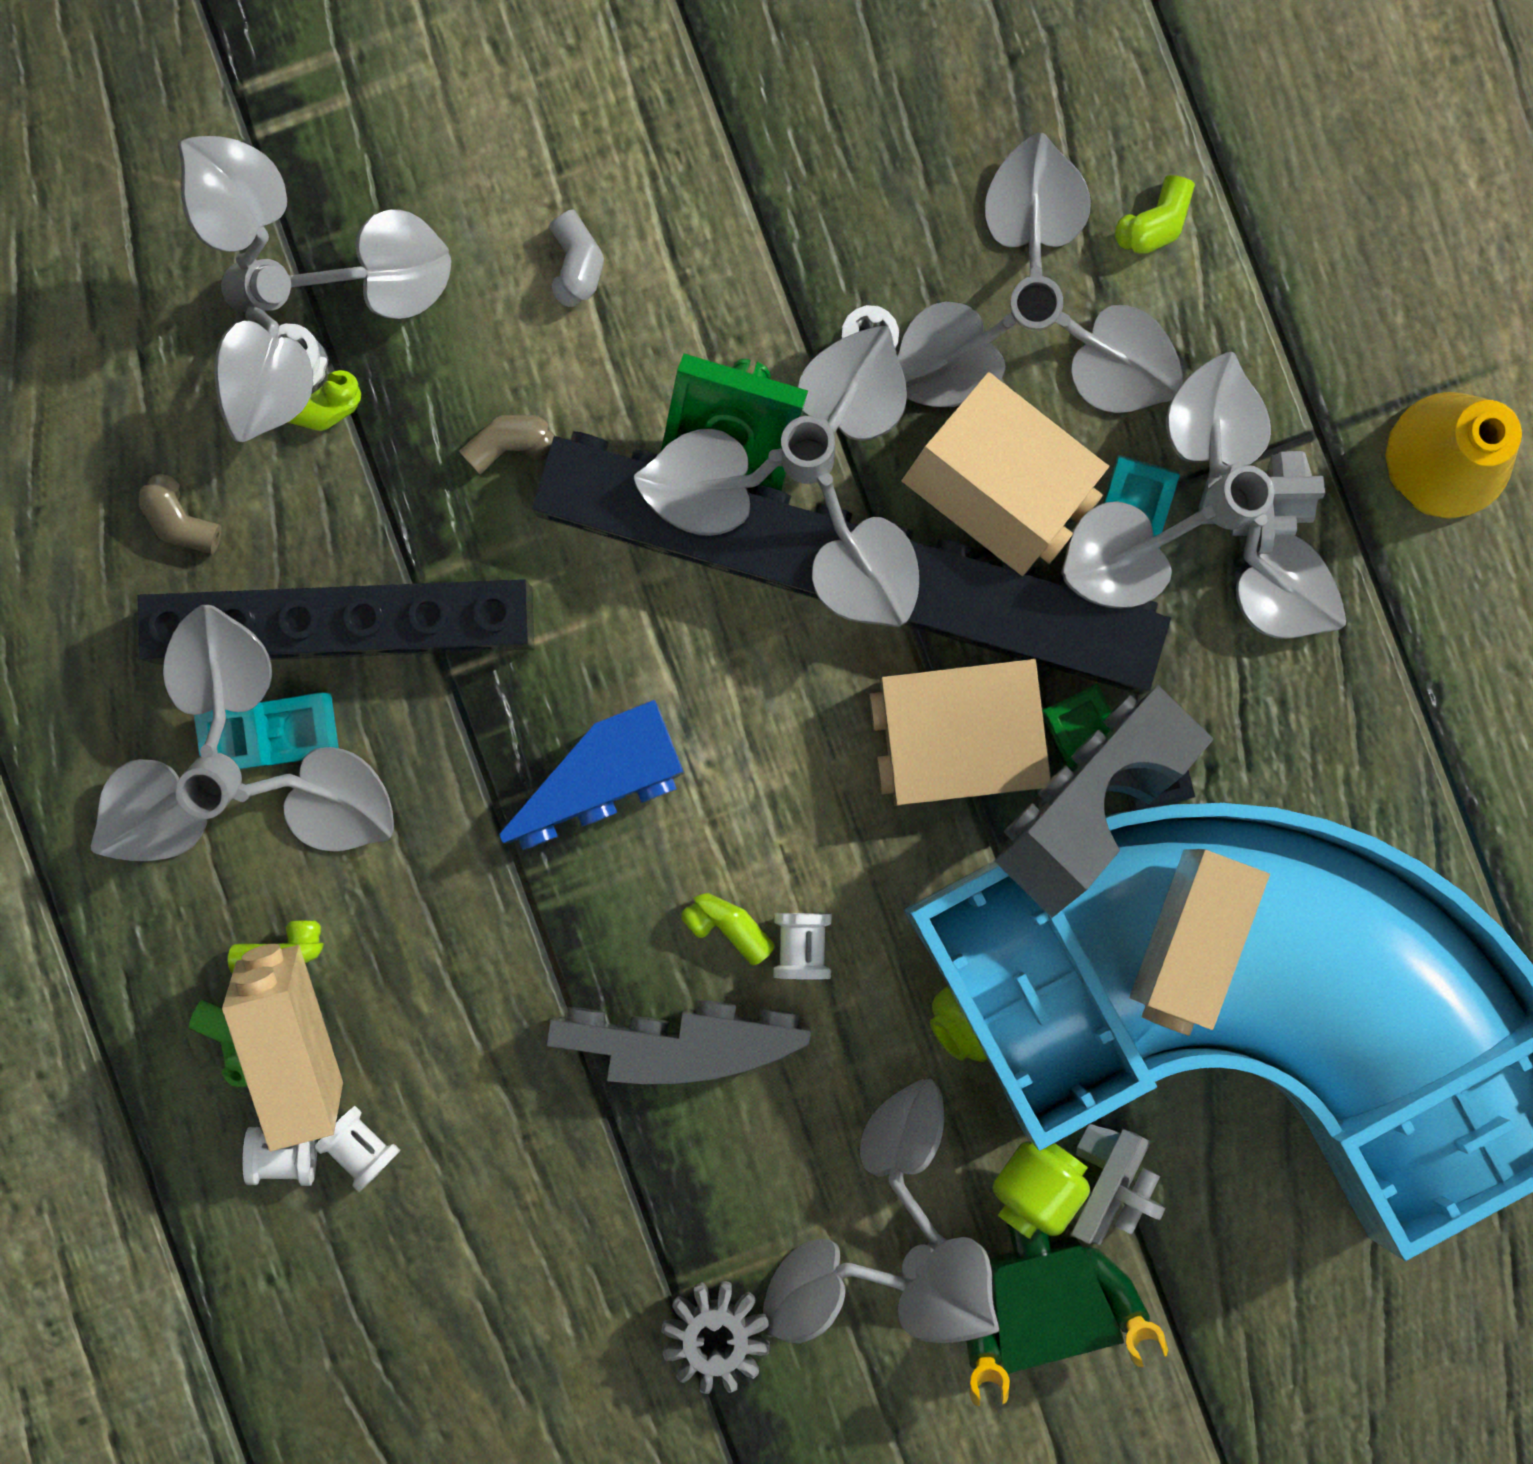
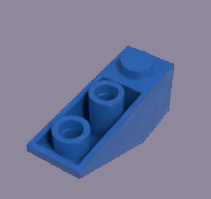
M652 700L595 723L501 831L499 835L502 843H511L518 840L522 850H526L558 837L554 825L578 816L583 827L616 814L617 810L614 802L637 793L641 803L677 790L673 778L683 775L685 772L657 702Z

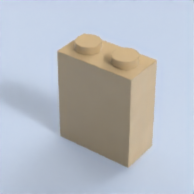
M988 372L924 447L901 481L1023 577L1039 556L1050 564L1073 535L1064 524L1069 518L1078 523L1098 503L1103 494L1096 490L1094 486L1110 466Z
M1036 659L882 677L879 681L880 692L869 693L873 730H885L888 755L877 757L881 795L893 793L894 806L1042 789L1050 781Z
M1206 849L1183 850L1129 997L1145 1005L1142 1018L1187 1036L1191 1035L1194 1024L1210 1030L1214 1029L1270 873Z
M267 944L256 947L246 952L242 956V960L236 961L222 1010L269 1152L334 1135L343 1080L300 946L295 945L281 949L278 944Z

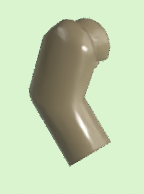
M501 415L494 418L459 450V453L481 474L507 450H524L534 461L545 459L548 457L555 435L548 430V422L537 415Z
M155 474L150 477L147 485L140 489L138 499L139 507L157 537L167 543L213 555L220 542L221 525L187 516L178 501L180 485L173 477L167 474Z

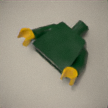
M1007 1223L1014 1252L989 1259L992 1271L993 1305L999 1331L991 1335L966 1341L969 1364L974 1369L970 1379L969 1394L974 1405L980 1406L978 1386L984 1382H994L1001 1388L1002 1404H1005L1009 1394L1010 1380L1008 1374L1124 1343L1122 1332L1127 1333V1349L1131 1361L1136 1366L1144 1367L1136 1347L1145 1339H1153L1158 1342L1164 1357L1167 1356L1168 1347L1164 1332L1158 1325L1149 1322L1150 1315L1131 1278L1100 1249L1082 1248L1075 1237L1051 1242L1050 1235L1043 1233L1039 1229H1036L1029 1239Z

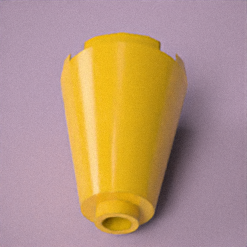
M1443 392L1427 396L1410 406L1390 431L1385 454L1390 481L1396 490L1401 491L1406 499L1414 505L1413 507L1423 514L1446 519L1472 515L1489 506L1505 489L1521 443L1522 429L1520 421L1512 409L1498 401L1458 392Z

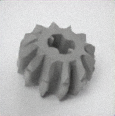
M723 1281L721 1283L718 1299L710 1300L706 1285L703 1282L698 1283L694 1287L698 1306L695 1307L687 1299L678 1296L673 1301L672 1307L683 1320L668 1319L663 1321L661 1332L668 1337L678 1339L664 1347L663 1356L666 1361L686 1358L680 1365L676 1376L682 1383L690 1380L696 1371L702 1373L700 1380L701 1393L709 1394L711 1392L713 1376H722L727 1392H734L738 1387L737 1376L734 1371L736 1368L752 1379L759 1374V1366L748 1354L757 1356L769 1354L770 1342L763 1337L754 1335L769 1326V1320L766 1314H755L745 1317L755 1303V1296L750 1292L742 1295L734 1305L729 1302L732 1294V1284L730 1282ZM722 1325L728 1328L727 1344L730 1345L727 1348L719 1343L714 1344L710 1349L704 1346L705 1331L701 1329L706 1326L715 1332Z

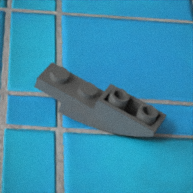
M698 1000L697 1011L684 1009L680 1034L669 1033V1021L631 1016L630 1027L604 1023L605 1012L568 1007L566 1018L555 1016L550 1020L547 1046L611 1055L607 1081L634 1084H681L730 1076L777 1061L809 1045L811 1029L807 1026L798 1025L800 1014L761 1009L760 1020L735 1016L736 1005L709 1000Z

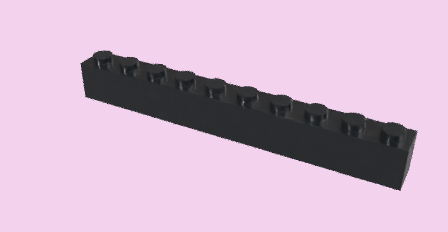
M578 431L572 432L570 440L557 436L553 437L532 507L537 517L820 600L812 582L814 559L824 545L835 540H841L834 529L826 504L816 503L814 512L789 505L792 496L785 492L757 485L754 488L753 494L748 493L750 513L743 524L732 531L719 535H697L675 527L656 514L643 499L635 485L634 475L647 466L657 454L633 449L631 458L608 452V441ZM841 509L846 526L852 533L858 526L850 523L853 514ZM896 525L910 540L916 554L919 569V591L916 605L909 620L903 625L1020 660L1036 659L1037 665L1135 694L1143 695L1150 692L1172 618L1156 613L1157 602L1151 600L1137 607L1122 609L1100 606L1076 594L1065 583L1063 575H1060L1058 584L1033 577L1036 568L1031 566L1022 577L1000 558L997 566L972 559L975 550L957 542L938 539L936 548L911 541L914 533L912 530Z

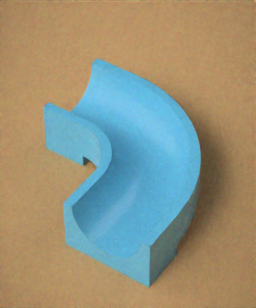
M1232 803L1157 806L1105 815L1109 830L1120 851L1092 885L1053 918L995 861L903 910L915 933L919 936L977 1038L1010 1103L1012 1113L1020 1128L1039 1151L1157 1088L1155 1082L1162 1078L1199 1068H1228L1261 1076L1291 1101L1308 1125L1367 1236L1404 1261L1413 1258L1533 1192V964L1506 931L1467 894L1421 861L1373 836L1327 819L1274 807ZM1206 849L1270 873L1214 1029L1210 1030L1194 1024L1191 1035L1187 1036L1142 1018L1145 1005L1129 997L1183 850Z

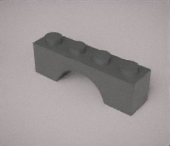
M1159 685L1139 702L1130 694L1122 700L1103 720V723L1110 729L1105 736L1097 730L1071 756L1079 765L1075 771L1072 772L1067 766L1063 767L1040 790L1038 795L1046 802L1039 810L1033 803L1030 804L1004 831L1012 841L995 859V862L1052 918L1083 894L1120 851L1106 821L1104 810L1105 792L1125 793L1149 804L1181 778L1213 741V738Z

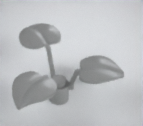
M1044 133L1032 135L1008 155L990 184L985 202L986 222L995 241L1005 247H1020L1029 243L1030 277L1019 282L1013 290L1010 304L1011 313L985 332L979 314L971 307L962 303L947 301L936 303L920 312L908 326L898 355V360L906 380L907 399L934 407H958L988 372L1001 380L1005 371V362L999 350L990 342L1000 337L1016 324L1029 331H1042L1056 323L1075 338L1085 343L1073 358L1072 378L1082 398L1100 410L1124 413L1172 401L1174 395L1183 384L1180 361L1176 350L1164 329L1148 313L1128 305L1109 306L1097 316L1092 333H1090L1072 320L1069 315L1062 312L1063 295L1059 286L1053 280L1042 276L1041 244L1049 247H1061L1073 241L1085 227L1091 207L1090 193L1081 173Z
M198 136L186 138L178 142L181 161V198L183 210L192 231L200 241L213 249L234 252L248 247L245 253L237 255V263L231 265L225 271L221 282L222 295L226 303L235 311L245 313L248 321L234 323L224 333L219 341L214 363L216 393L224 423L234 441L245 442L291 421L304 409L313 388V370L306 350L294 339L277 338L279 325L265 311L280 308L287 301L292 287L364 278V300L367 307L373 313L391 319L409 318L429 308L442 294L450 275L451 257L449 256L448 247L421 218L403 210H387L369 217L357 234L355 249L357 258L362 266L289 276L285 268L274 260H256L269 240V235L264 225L278 220L284 214L287 206L285 184L274 163L258 149L231 138Z
M879 326L851 334L823 350L808 364L798 384V388L808 390L803 409L805 416L794 419L785 427L781 437V449L771 450L769 458L752 474L746 475L748 457L743 446L736 439L723 431L700 429L681 435L669 443L647 466L634 475L635 485L639 493L656 514L686 532L707 536L723 534L743 524L750 513V499L746 488L759 485L778 466H783L787 475L797 482L804 484L817 482L821 487L834 529L841 539L824 545L814 559L812 582L818 598L835 615L849 621L899 627L909 620L915 608L919 591L918 562L910 540L898 526L882 517H871L862 521L851 533L846 526L833 486V478L830 474L834 465V433L837 428L853 440L867 441L888 433L897 425L903 415L907 398L906 380L896 354L889 327Z
M1224 353L1201 366L1185 380L1174 395L1166 417L1168 439L1175 453L1181 459L1191 463L1209 461L1210 471L1215 475L1222 476L1221 479L1208 489L1205 497V508L1153 537L1151 523L1140 509L1122 502H1107L1096 506L1078 521L1072 531L1073 535L1069 540L1061 571L1064 581L1076 594L1094 604L1119 609L1137 607L1157 597L1171 580L1172 570L1170 563L1159 547L1209 520H1212L1222 528L1230 530L1239 529L1248 524L1249 528L1243 556L1245 561L1252 567L1240 575L1236 584L1237 602L1247 622L1260 633L1280 639H1292L1337 631L1346 625L1342 599L1329 569L1311 545L1295 535H1275L1272 552L1270 554H1257L1261 527L1268 522V518L1264 513L1271 507L1275 493L1270 477L1260 468L1250 464L1256 461L1267 449L1271 435L1270 418L1261 396L1244 374L1235 353Z
M200 605L190 612L179 623L169 642L164 659L163 676L168 695L179 710L191 715L203 714L213 710L212 724L206 742L200 749L201 756L194 761L180 778L170 766L155 760L138 759L120 766L109 777L102 790L97 824L91 842V851L102 856L129 861H152L178 856L188 851L198 842L206 828L207 819L219 815L232 799L245 802L250 796L282 787L293 788L284 802V816L292 833L301 842L320 850L345 851L369 843L388 841L394 831V819L390 798L385 786L369 764L347 750L325 747L310 751L302 761L300 777L293 774H284L247 785L241 783L242 777L238 765L230 757L218 753L217 750L226 721L225 709L232 712H245L254 708L263 699L270 687L272 678L270 658L264 645L254 633L212 605Z
M933 1079L919 1080L886 1100L866 1124L860 1144V1157L866 1171L877 1177L889 1174L891 1188L928 1239V1245H917L908 1252L902 1265V1273L904 1275L902 1277L853 1263L839 1265V1247L829 1239H815L800 1245L782 1261L769 1284L763 1307V1314H766L769 1320V1326L764 1329L765 1335L778 1338L787 1343H802L824 1333L833 1324L842 1308L845 1297V1285L842 1279L847 1277H857L903 1291L898 1304L899 1321L902 1328L918 1340L933 1343H953L984 1337L999 1331L992 1297V1271L986 1251L980 1244L970 1238L960 1237L947 1240L938 1234L904 1184V1173L913 1175L925 1170L936 1155L941 1142L944 1126L943 1098L939 1085Z

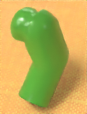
M201 1000L192 1014L188 1026L189 1029L220 1042L225 1061V1068L222 1070L224 1079L234 1087H247L222 1008Z

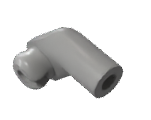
M572 209L555 218L548 226L566 253L560 272L561 275L553 279L551 285L552 293L559 303L567 307H575L581 300H588L595 293L604 264L601 249L576 211Z

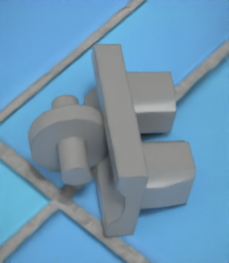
M1303 451L1279 452L1271 456L1268 472L1274 486L1275 495L1271 507L1264 513L1268 518V522L1261 527L1257 554H1270L1272 552L1275 535H1296L1297 523L1314 522L1318 500L1323 499L1325 494L1323 476H1312L1306 454ZM1210 468L1198 507L1199 511L1205 508V497L1208 489L1222 478V476L1213 474ZM1209 520V521L1204 522L1203 524H1215V523H1214L1212 520ZM1246 524L1239 529L1230 530L1231 536H1247L1249 525Z
M1091 1124L1088 1125L1075 1155L1102 1168L1103 1171L1093 1191L1090 1190L1087 1199L1069 1224L1075 1227L1071 1235L1088 1244L1094 1242L1101 1245L1121 1202L1125 1203L1115 1226L1129 1234L1133 1233L1142 1213L1158 1220L1161 1219L1166 1208L1150 1199L1160 1178L1159 1175L1143 1168L1133 1189L1129 1188L1151 1143L1150 1140L1124 1129L1120 1134L1110 1129Z

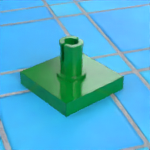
M684 353L676 373L661 451L669 443L691 431L700 429L723 431L743 446L748 457L746 475L752 474L769 458L771 450L781 449V437L785 427L794 419L802 417L808 390L771 380L770 371L759 362L756 363L753 374L748 373L750 359H739L734 362L731 368ZM783 466L775 468L759 485L782 491L787 475Z

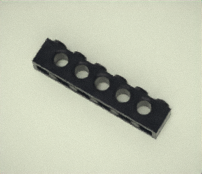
M526 579L137 595L139 659L157 665L164 664L169 642L179 623L200 605H212L249 629L264 645L270 660L535 650L533 590Z

